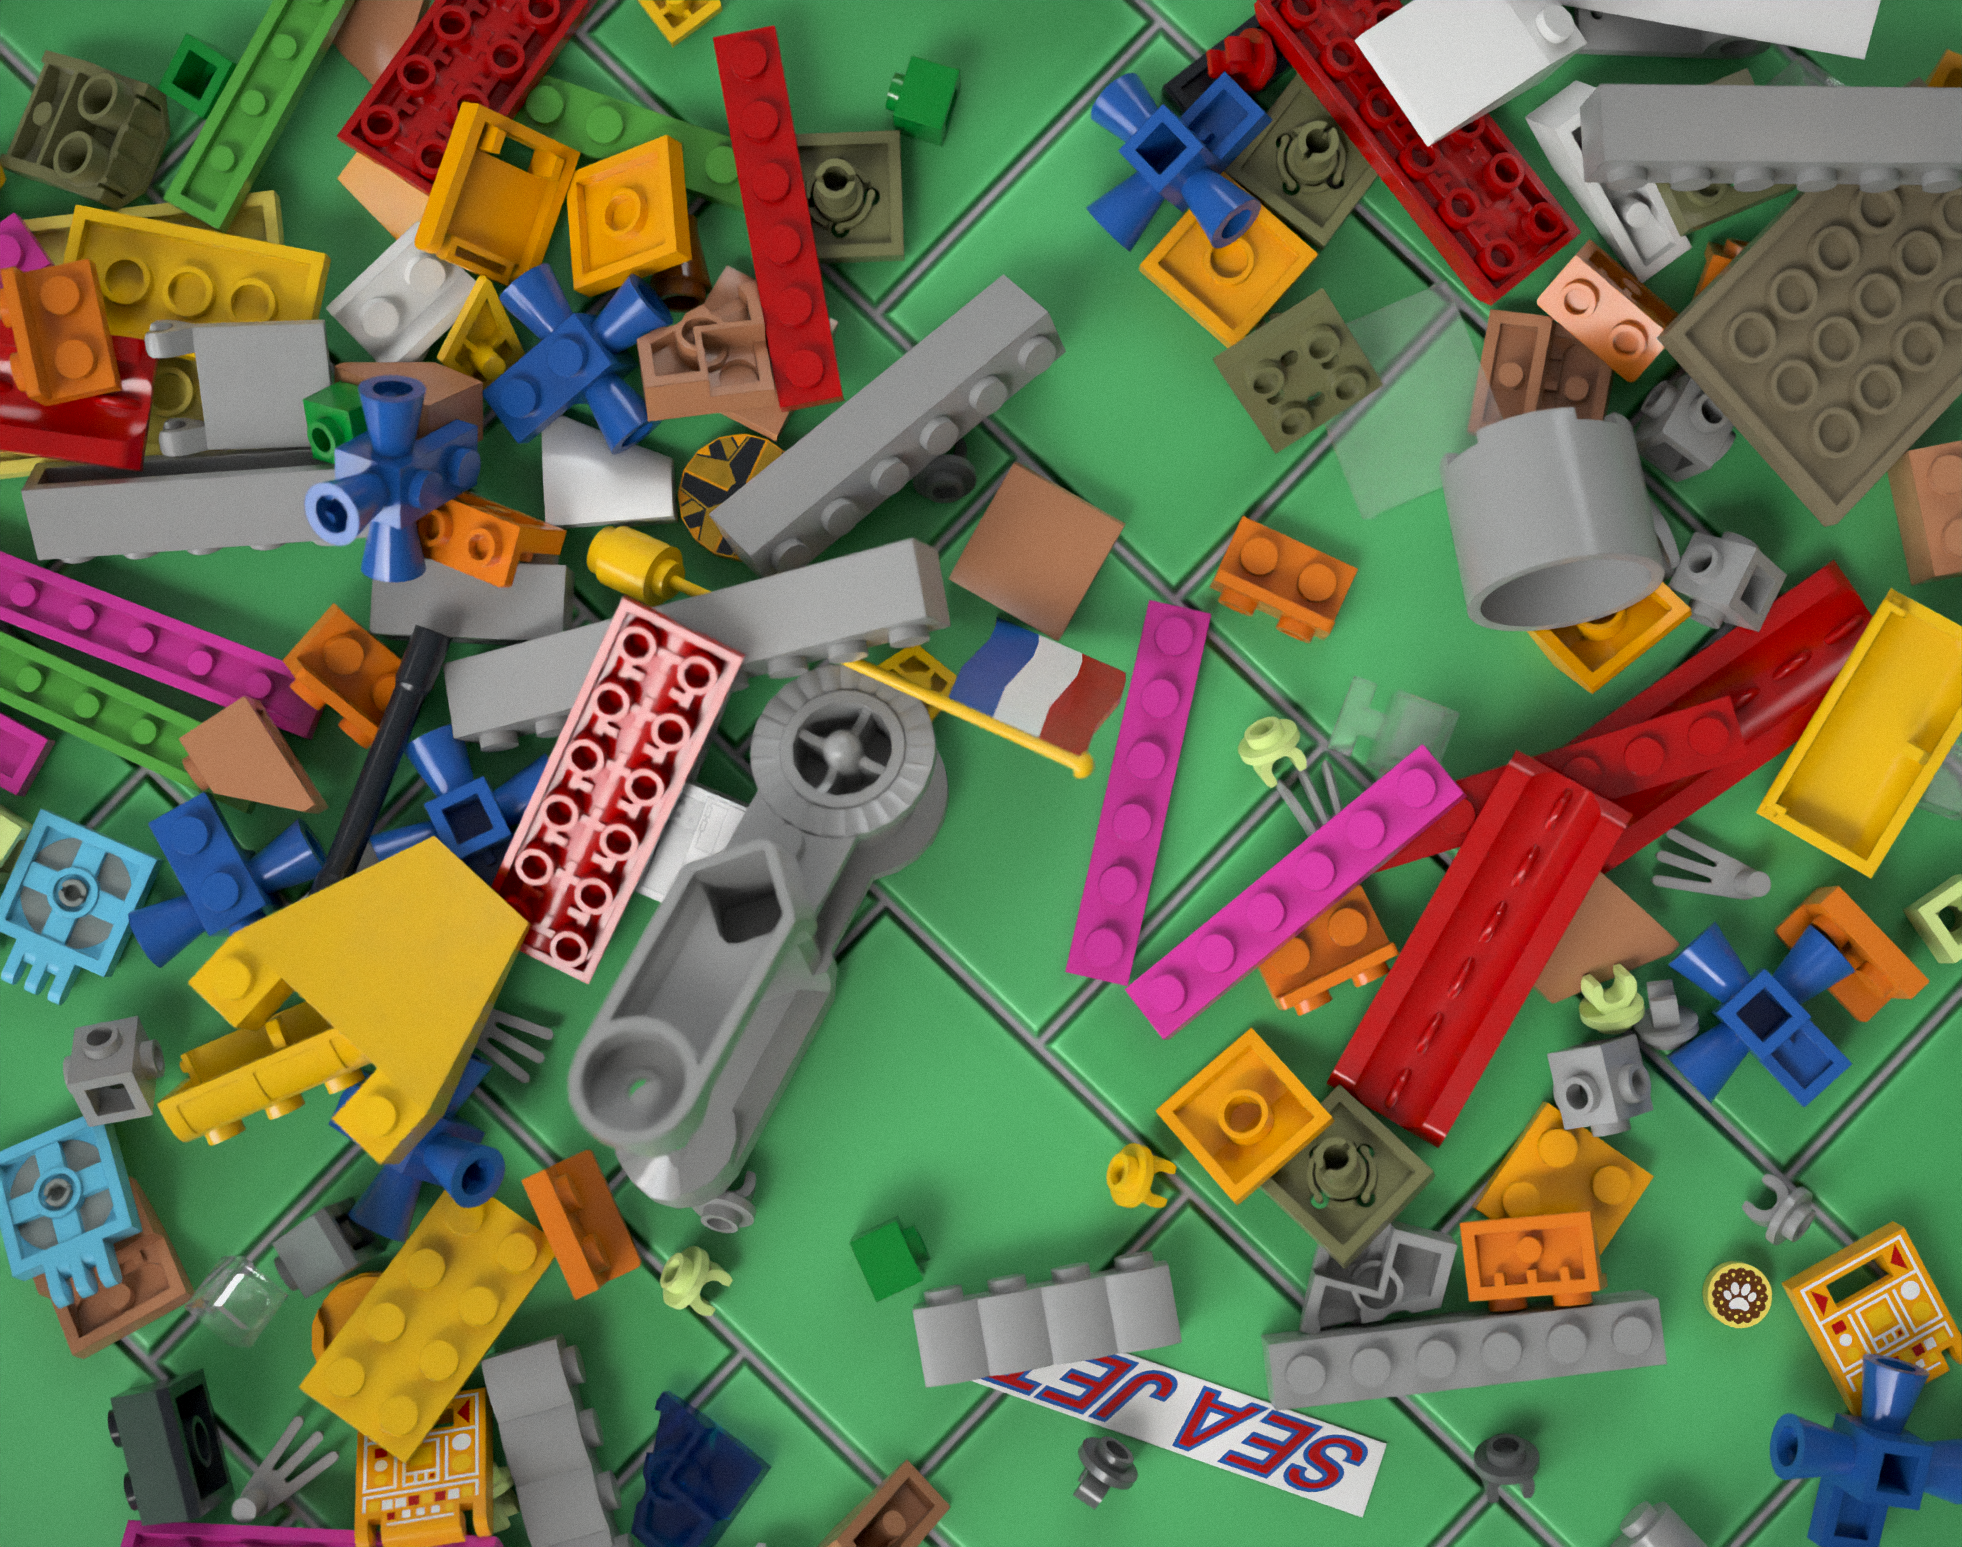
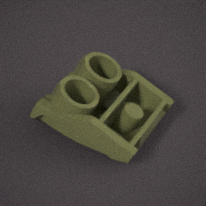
M45 50L41 60L44 63L43 69L7 154H1L0 163L5 170L24 178L70 191L99 202L111 209L119 210L147 191L171 133L166 95L150 84L120 75L91 62Z

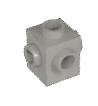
M1688 374L1671 382L1664 380L1652 389L1641 408L1642 412L1646 415L1635 433L1639 455L1675 482L1711 469L1713 464L1727 453L1736 437V433L1732 430L1734 425Z
M1695 532L1684 555L1680 557V565L1675 567L1674 575L1668 587L1691 608L1692 615L1689 618L1702 625L1719 629L1722 623L1726 622L1759 632L1787 575L1759 550L1757 544L1741 535L1724 532L1721 538Z
M134 1016L75 1028L71 1055L66 1056L63 1061V1074L66 1086L77 1102L88 1126H99L153 1115L156 1078L164 1076L165 1062L160 1043L156 1039L149 1040L139 1017Z
M1636 1034L1582 1042L1547 1054L1554 1082L1553 1095L1560 1109L1565 1130L1591 1126L1593 1137L1617 1134L1631 1129L1629 1118L1654 1110L1650 1096L1651 1080L1648 1071L1643 1066Z

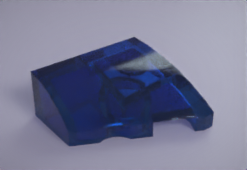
M663 1391L657 1399L655 1410L661 1411L654 1449L653 1452H646L642 1473L646 1483L645 1493L636 1504L631 1533L646 1547H715L772 1467L702 1412L672 1392Z

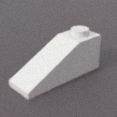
M1575 80L1528 114L1525 119L1554 171L1627 271L1643 283L1691 249L1692 246L1686 235L1680 237L1655 183H1647L1644 187L1635 190L1614 191L1607 188V183L1584 182L1580 107L1596 87Z

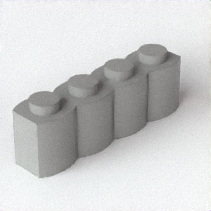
M1144 1251L1115 1257L1116 1268L1090 1273L1089 1263L1083 1262L1052 1268V1279L1043 1282L1027 1284L1025 1274H1012L987 1280L989 1291L963 1295L962 1285H949L924 1291L925 1302L913 1305V1316L925 1386L935 1387L956 1384L988 1376L1024 1372L1051 1365L1086 1361L1118 1353L1136 1352L1181 1343L1182 1338L1167 1261H1154L1152 1251Z
M561 1333L489 1354L481 1360L486 1388L499 1424L506 1460L517 1489L523 1521L532 1547H635L630 1533L620 1535L614 1518L613 1510L621 1508L620 1491L613 1471L603 1472L597 1458L596 1447L604 1445L603 1431L595 1408L585 1409L580 1396L578 1385L586 1382V1371L578 1346L568 1347L564 1335Z

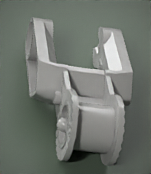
M842 664L826 665L819 669L808 671L785 684L768 701L763 713L756 722L751 741V768L758 788L757 793L724 851L681 867L577 1049L568 1074L569 1101L581 1124L589 1133L605 1145L615 1148V1155L630 1180L655 1203L677 1209L702 1206L724 1194L738 1177L835 1000L837 965L833 953L873 880L898 873L909 864L918 860L933 844L944 824L949 804L948 778L944 763L936 747L935 733L927 709L921 700ZM640 1080H646L644 1085L637 1088L630 1096L632 1086Z

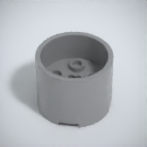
M1575 407L1530 412L1498 421L1477 430L1478 443L1459 455L1458 453H1445L1442 457L1439 471L1467 613L1474 623L1489 629L1502 631H1539L1577 625L1626 609L1649 596L1661 585L1665 576L1635 435L1631 422L1627 418L1614 412L1605 416V421L1577 419Z

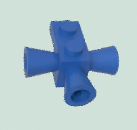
M1225 71L1180 118L1164 104L1158 109L1136 73L1120 76L1101 92L1093 104L1091 119L1126 142L1118 151L1137 172L1092 202L1086 209L1118 243L1131 252L1165 199L1182 212L1189 207L1214 248H1223L1230 245L1251 227L1259 215L1261 202L1220 174L1273 119Z
M544 263L528 270L515 279L502 292L499 297L502 305L542 340L483 390V397L518 444L529 443L574 404H589L613 455L631 448L648 436L661 423L662 420L648 422L645 399L622 380L638 366L627 348L635 345L637 339L657 328L668 327L673 324V317L663 300L642 278L635 274H630L599 315L572 312L549 263Z
M375 376L362 381L358 386L368 431L334 448L335 479L314 484L307 491L304 503L305 513L308 522L316 534L326 542L337 546L351 543L369 525L361 562V571L367 577L377 581L406 582L419 578L426 571V563L416 520L477 485V477L481 466V459L478 453V426L455 419L425 437L415 440L426 393L425 385L419 380L406 376Z
M451 723L414 739L407 744L404 751L406 757L437 797L424 803L431 820L373 834L370 836V841L379 862L435 836L491 887L515 835L511 826L520 824L549 757L544 753L496 790H493L491 783L484 776L474 780L465 741L454 739Z
M203 792L148 823L186 894L129 912L128 920L131 929L147 957L157 967L162 968L203 932L206 931L209 936L229 937L234 932L282 908L284 904L277 891L315 879L316 874L323 867L327 855L311 828L301 818H298L257 854L253 850L242 849L212 793Z
M1716 921L1700 933L1668 964V966L1721 1002L1711 1011L1721 1023L1666 1055L1667 1059L1710 1103L1716 1098L1748 1052L1758 1060L1802 1107H1806L1852 1065L1845 1055L1810 1020L1812 1016L1801 1006V1004L1856 972L1846 958L1813 926L1808 925L1773 975L1766 969H1757L1750 976Z
M472 1052L444 1116L400 1164L384 1165L347 1215L353 1221L384 1237L406 1242L423 1181L442 1186L452 1199L464 1208L480 1206L496 1193L505 1173V1162L502 1154L493 1147L480 1144L485 1132L456 1114L493 1067L492 1063ZM361 1068L365 1079L345 1089L332 1118L374 1072ZM331 1118L328 1125L358 1144Z
M1864 1354L1861 1417L1836 1413L1832 1429L1792 1413L1782 1415L1776 1422L1770 1440V1459L1776 1475L1783 1480L1821 1477L1807 1538L1818 1546L1879 1547L1888 1506L1919 1510L1923 1492L1953 1504H1962V1439L1924 1441L1904 1429L1929 1376L1927 1370L1900 1359L1876 1354Z

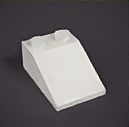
M1413 0L1361 34L1355 40L1427 147L1542 83L1588 44L1574 24L1572 16L1561 5L1559 0Z

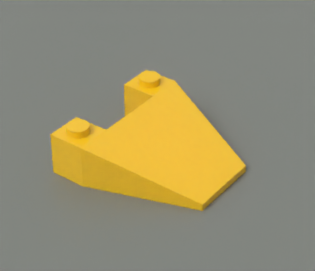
M432 836L234 932L187 983L235 1028L258 1031L290 995L296 991L378 1068L334 1115L332 1120L379 1164H400L444 1116L531 924L437 837Z

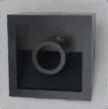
M203 1369L130 1388L110 1398L113 1409L108 1412V1428L115 1446L123 1448L129 1471L124 1475V1491L130 1508L133 1511L139 1510L142 1526L182 1522L200 1518L235 1493Z

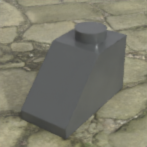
M353 1197L322 1208L272 1243L279 1254L274 1259V1263L280 1277L292 1291L300 1289L305 1299L322 1291L385 1251L373 1231L356 1223L347 1215L356 1203Z

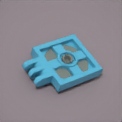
M40 809L0 898V932L16 939L3 968L1 980L16 985L21 979L27 964L33 965L26 979L24 990L39 995L46 986L50 975H56L47 999L61 1006L68 998L81 967L102 977H112L132 933L128 913L143 908L164 860L50 810Z
M84 1116L0 1151V1229L12 1276L22 1281H27L45 1273L51 1298L59 1309L73 1304L75 1301L70 1281L71 1277L78 1294L82 1298L98 1293V1283L94 1272L95 1267L102 1284L106 1288L120 1284L122 1282V1274L114 1243L143 1231L114 1123L89 1127Z

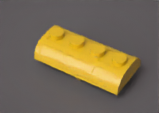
M1891 588L1781 768L1756 813L1872 878L1962 732V626Z
M304 1001L272 1015L258 1031L239 1029L180 1055L182 1059L179 1062L180 1068L184 1074L188 1072L190 1077L178 1084L157 1105L167 1125L182 1142H190L205 1135L209 1146L243 1132L246 1128L242 1118L258 1111L265 1110L269 1120H272L300 1108L305 1104L301 1093L321 1084H325L329 1094L342 1091L365 1079L361 1067L372 1062L307 1001Z

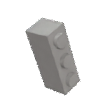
M534 553L531 562L520 561L510 588L494 586L424 557L426 571L419 578L395 583L372 579L369 633L382 640L409 641L416 624L452 638L451 643L509 646L572 629L575 573L566 565H558L559 556Z

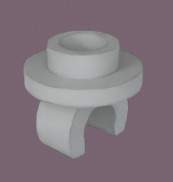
M1672 979L1646 982L1650 1008L1646 1009L1643 1018L1633 1025L1634 1034H1636L1638 1040L1658 1050H1672L1683 1046L1699 1030L1697 1014L1690 1008L1678 1005Z
M747 1171L744 1184L740 1189L735 1191L726 1190L724 1194L708 1203L692 1207L701 1216L702 1224L722 1233H734L738 1231V1228L752 1225L756 1215V1208L751 1203L755 1194V1172Z
M1765 1174L1762 1182L1771 1191L1777 1193L1775 1206L1769 1210H1760L1752 1203L1745 1201L1742 1209L1755 1224L1768 1227L1765 1238L1775 1246L1781 1244L1786 1239L1796 1242L1804 1235L1814 1220L1816 1211L1810 1207L1813 1194L1804 1187H1799L1791 1193L1781 1179L1774 1175Z

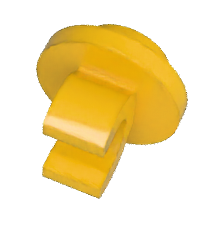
M1137 1143L1126 1145L1112 1158L1107 1169L1106 1180L1113 1201L1117 1205L1126 1208H1135L1141 1203L1154 1208L1165 1207L1168 1199L1152 1193L1150 1188L1154 1174L1160 1171L1175 1174L1176 1165L1166 1159L1152 1155L1147 1146Z

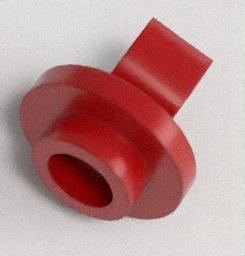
M1247 28L1239 36H1228L1225 38V51L1210 49L1206 52L1209 76L1217 79L1225 71L1246 93L1260 91L1272 77L1277 63L1276 50L1272 45L1270 36L1266 31L1258 28Z

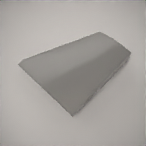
M1393 1220L1346 1269L1317 1243L1300 1319V1331L1315 1334L1321 1332L1320 1328L1357 1320H1361L1363 1324L1382 1320L1390 1313L1405 1310L1416 1313L1440 1308L1457 1249L1456 1242L1451 1235Z

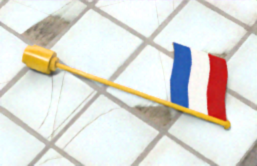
M607 526L597 533L590 544L587 554V566L592 573L596 574L598 581L649 606H659L667 599L673 598L679 591L691 597L712 592L684 579L685 568L683 566L682 554L678 548L629 526L617 528ZM997 616L995 628L990 639L961 667L949 697H945L863 659L849 663H840L1074 769V777L1086 778L1093 772L1094 760L1087 753L1092 737L1120 704L1126 683V672Z

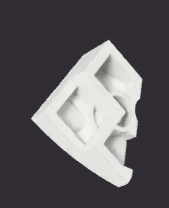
M563 415L542 431V468L546 523L562 529L614 525L617 528L620 526L636 527L679 523L674 460L672 458L636 444L619 454L613 455L601 430Z

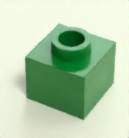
M186 33L157 89L207 120L239 60L216 45Z
M911 55L906 74L895 72L887 95L885 109L894 112V130H900L901 135L943 147L961 89L960 70Z
M338 381L302 399L308 427L307 436L312 448L313 459L335 465L334 448L368 431L358 385Z
M895 1216L853 1236L849 1242L876 1303L924 1280L925 1272L921 1264L931 1259L915 1224L904 1229L899 1216Z

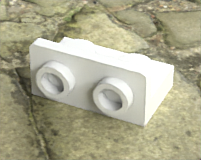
M418 221L325 308L377 362H422L427 356L430 346L453 326L476 282L463 268L438 258L436 253L428 254L415 247V236L420 225Z

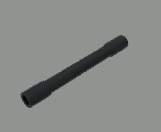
M415 625L395 675V687L325 863L316 874L308 897L356 874L424 700L434 687L452 638L426 627Z

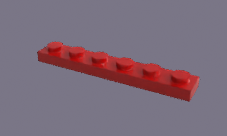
M772 25L713 37L779 407L783 413L845 401L776 27Z
M1724 695L1530 757L1602 797L1613 800L1749 758V754L1730 695ZM1508 763L1454 780L1467 797L1374 873L1461 847Z

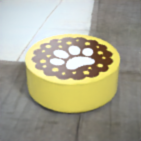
M1728 1261L1719 1264L1710 1271L1703 1284L1702 1296L1708 1312L1719 1322L1733 1328H1747L1759 1323L1768 1313L1772 1303V1290L1765 1275L1757 1268L1743 1262Z

